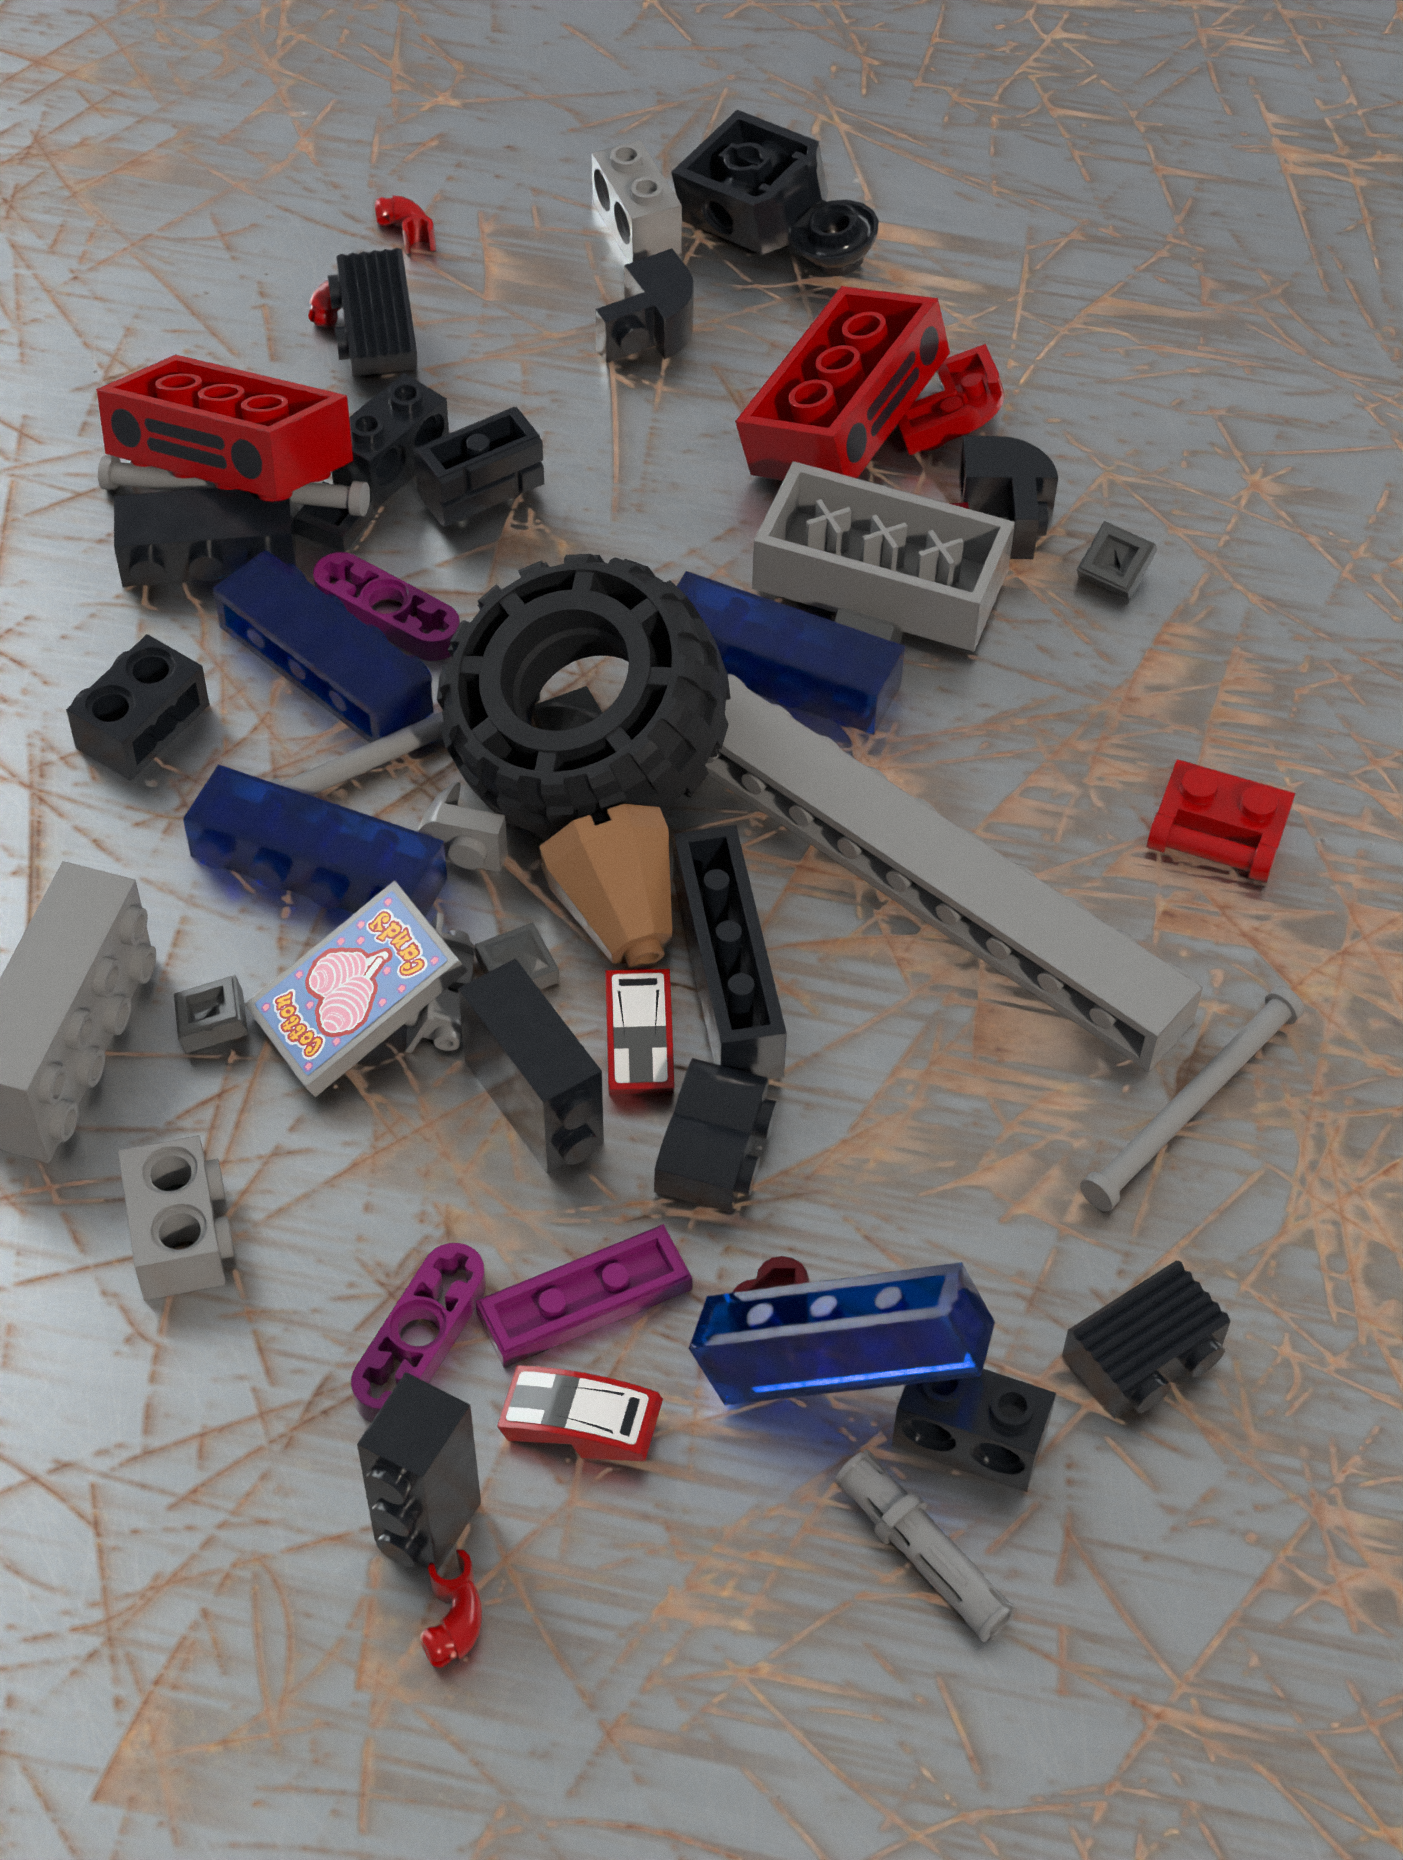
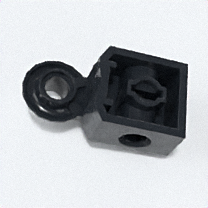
M736 110L671 171L676 195L682 205L683 222L760 254H766L789 245L797 248L804 258L817 265L825 274L843 276L854 272L861 266L864 256L877 238L879 220L873 209L861 202L847 199L826 201L828 188L819 141L740 110Z

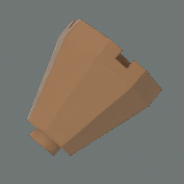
M622 804L607 809L611 821L595 826L591 815L573 820L540 845L539 849L542 857V869L551 891L612 963L628 964V967L631 969H639L652 965L662 959L665 955L664 949L673 943L669 833L660 807Z

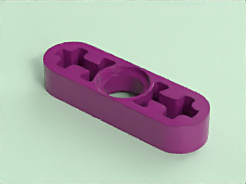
M332 553L324 556L316 563L313 569L317 600L324 607L423 660L440 661L451 657L448 648L460 624L459 615L453 607L350 553ZM384 599H393L402 604L400 609L387 614L379 613L372 609L375 603Z
M447 1243L435 1248L428 1254L354 1368L351 1376L354 1404L358 1413L365 1420L372 1422L392 1393L391 1391H385L379 1399L374 1398L371 1383L382 1386L387 1382L394 1371L393 1356L401 1363L395 1374L396 1385L405 1372L430 1383L476 1309L475 1301L483 1298L485 1294L486 1281L483 1260L472 1247L462 1243ZM458 1269L465 1270L467 1283L460 1280L452 1283L444 1296L445 1309L438 1302L443 1294L442 1274L453 1276ZM417 1319H426L437 1325L439 1333L427 1345L412 1346L405 1343L400 1337V1332L407 1323Z

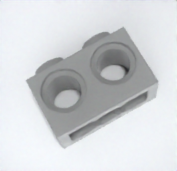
M638 140L627 144H620L592 153L593 204L628 262L631 263L671 248L677 255H681L682 205L642 141Z
M200 1135L118 1150L134 1267L144 1301L226 1285L222 1259L234 1257L235 1252L228 1216L215 1218L213 1201L225 1199L219 1159L205 1160ZM175 1184L185 1185L178 1190L164 1191L167 1187ZM184 1241L195 1242L185 1249H171L176 1244Z

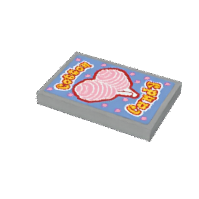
M394 880L244 1005L305 1088L316 1097L468 970Z

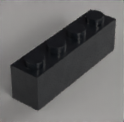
M731 825L674 833L673 881L714 1063L768 1077L769 1079L784 1077L787 1032L737 826Z

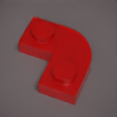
M986 344L946 358L936 371L943 391L914 401L899 421L898 427L909 455L921 451L936 450L944 446L948 441L980 428L1000 410L1004 402L1005 392L998 370Z

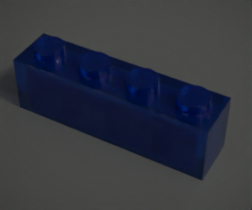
M265 550L213 587L220 628L369 743L419 722L434 712L431 687L432 676L426 665L416 656H407L392 645L379 628L372 624H364L348 612L344 604L335 595L330 593L324 594L308 582L304 574L295 565L290 563L284 564Z
M688 571L684 573L677 587L689 598L716 641L727 674H732L739 678L746 688L754 693L776 700L784 706L799 708L833 720L844 727H853L872 735L876 733L901 686L905 652L904 645Z
M219 764L183 818L190 855L198 859L202 864L213 869L225 868L251 877L267 888H282L303 895L325 908L337 907L356 913L395 880L426 917L447 880L443 840Z
M959 1262L707 1296L688 1349L723 1404L733 1405L982 1376L995 1321L964 1264Z

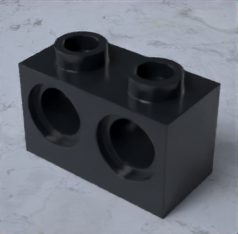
M406 373L402 374L349 417L353 461L332 471L333 484L351 486L353 481L367 482L370 488V500L373 501V509L375 510L416 476L418 471L415 468L414 448L449 434L447 398Z
M146 634L129 651L121 653L114 661L112 667L92 686L79 692L72 704L66 709L75 748L131 781L210 705L203 666Z
M919 1347L897 1406L892 1447L1027 1492L1048 1431L1056 1392Z

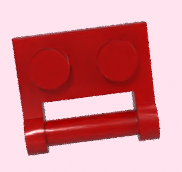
M1177 759L1159 810L1155 815L1146 848L1165 853L1166 848L1248 871L1250 872L1248 878L1267 883L1292 808L1295 793Z

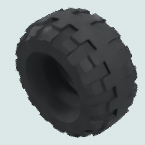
M592 554L566 555L564 557V564L552 567L547 562L543 563L541 560L518 570L521 578L502 590L497 584L478 600L479 604L477 606L480 611L471 622L463 620L459 624L448 648L452 661L442 665V672L439 676L437 702L443 710L444 721L439 727L446 749L464 780L494 813L505 815L506 823L518 831L524 828L534 832L543 841L550 839L573 820L591 815L595 826L611 821L607 809L622 804L660 807L664 819L671 816L668 807L683 794L691 798L709 774L705 765L709 757H716L719 749H722L729 725L725 716L726 700L731 699L728 674L715 639L689 598L671 580L664 582L656 577L648 566L616 557L611 559L609 563H605L600 555ZM592 656H611L629 662L626 681L614 703L593 721L577 728L561 731L543 730L532 726L533 708L540 691L547 681L566 665Z

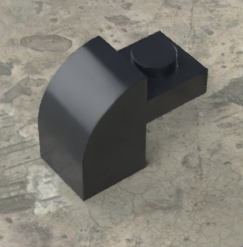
M672 248L624 265V299L595 309L596 350L606 363L653 346L656 347L664 359H667L682 350L689 342L693 333L694 282L690 271Z
M963 436L959 469L961 503L968 502L970 510L996 517H1007V520L1014 521L1015 526L1010 559H1033L1037 536H1046L1048 518L1053 516L1058 483V473L1055 465L1042 450L1020 439L1005 436Z

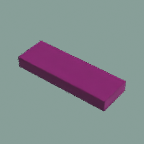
M664 1224L480 1298L475 1301L476 1312L503 1368L689 1292L693 1287V1278Z

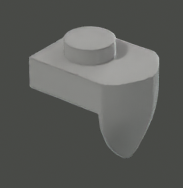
M460 782L450 784L435 797L426 809L415 836L423 849L435 859L455 863L466 869L481 868L501 873L508 854L505 815L457 806L461 784Z

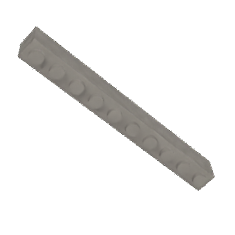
M728 674L731 699L726 700L725 716L729 725L722 749H719L716 757H709L705 765L709 772L708 776L1147 1072L1151 1071L1194 1024L1203 987L1193 981L1186 971L1178 966L1167 964L1141 947L1130 934L1115 930L1088 912L1085 906L1072 897H1065L1039 880L1026 866L1013 863L987 846L984 840L974 832L964 831L937 813L934 807L927 801L914 798L888 781L886 776L878 769L865 766L842 751L832 739L824 735H818L795 720L786 709L769 703L746 688L739 678Z

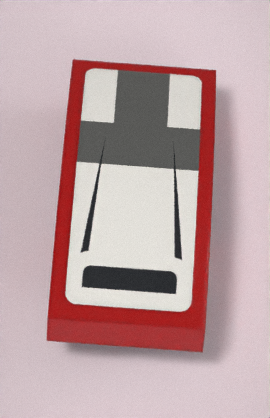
M670 969L605 970L609 1095L674 1093Z
M517 1365L497 1428L508 1441L571 1444L579 1456L585 1459L645 1462L663 1398L657 1391L613 1378L565 1369Z

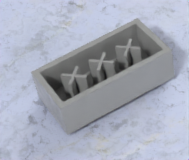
M793 461L754 539L752 589L836 613L838 609H850L893 622L903 632L974 652L1009 570L1015 522Z
M62 861L0 977V1150L50 1163L60 1141H67L75 1130L79 1114L78 1105L87 1087H95L101 1078L105 1065V1051L113 1035H120L126 1028L131 1012V999L139 983L145 984L149 981L156 963V948L151 946L147 930L148 914L147 910L142 908L136 879Z

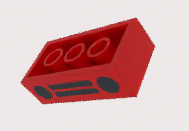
M841 286L735 421L750 475L783 481L792 462L795 461L858 478L950 354L938 298Z
M176 354L96 389L105 454L130 460V463L135 466H152L168 470L177 478H198L213 482L215 487L219 489H239L258 494V498L263 501L274 502L290 498L293 495V491L310 482L328 479L332 471L353 461L348 397L344 394Z

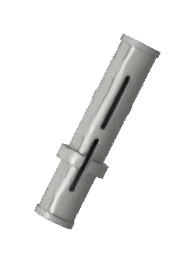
M868 1449L864 1450L863 1453L859 1452L841 1468L835 1477V1482L867 1513V1516L876 1524L874 1530L876 1535L885 1544L892 1542L902 1551L939 1594L966 1620L965 1622L983 1642H986L988 1638H993L1011 1621L1017 1612V1608L985 1578L976 1565L934 1523V1520L924 1511L927 1504L916 1492L908 1494L887 1473L885 1468Z

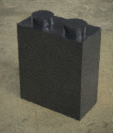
M515 958L459 987L465 1063L545 1172L549 1174L566 1164L575 1165L590 1157L597 1147L604 1143L602 1070Z

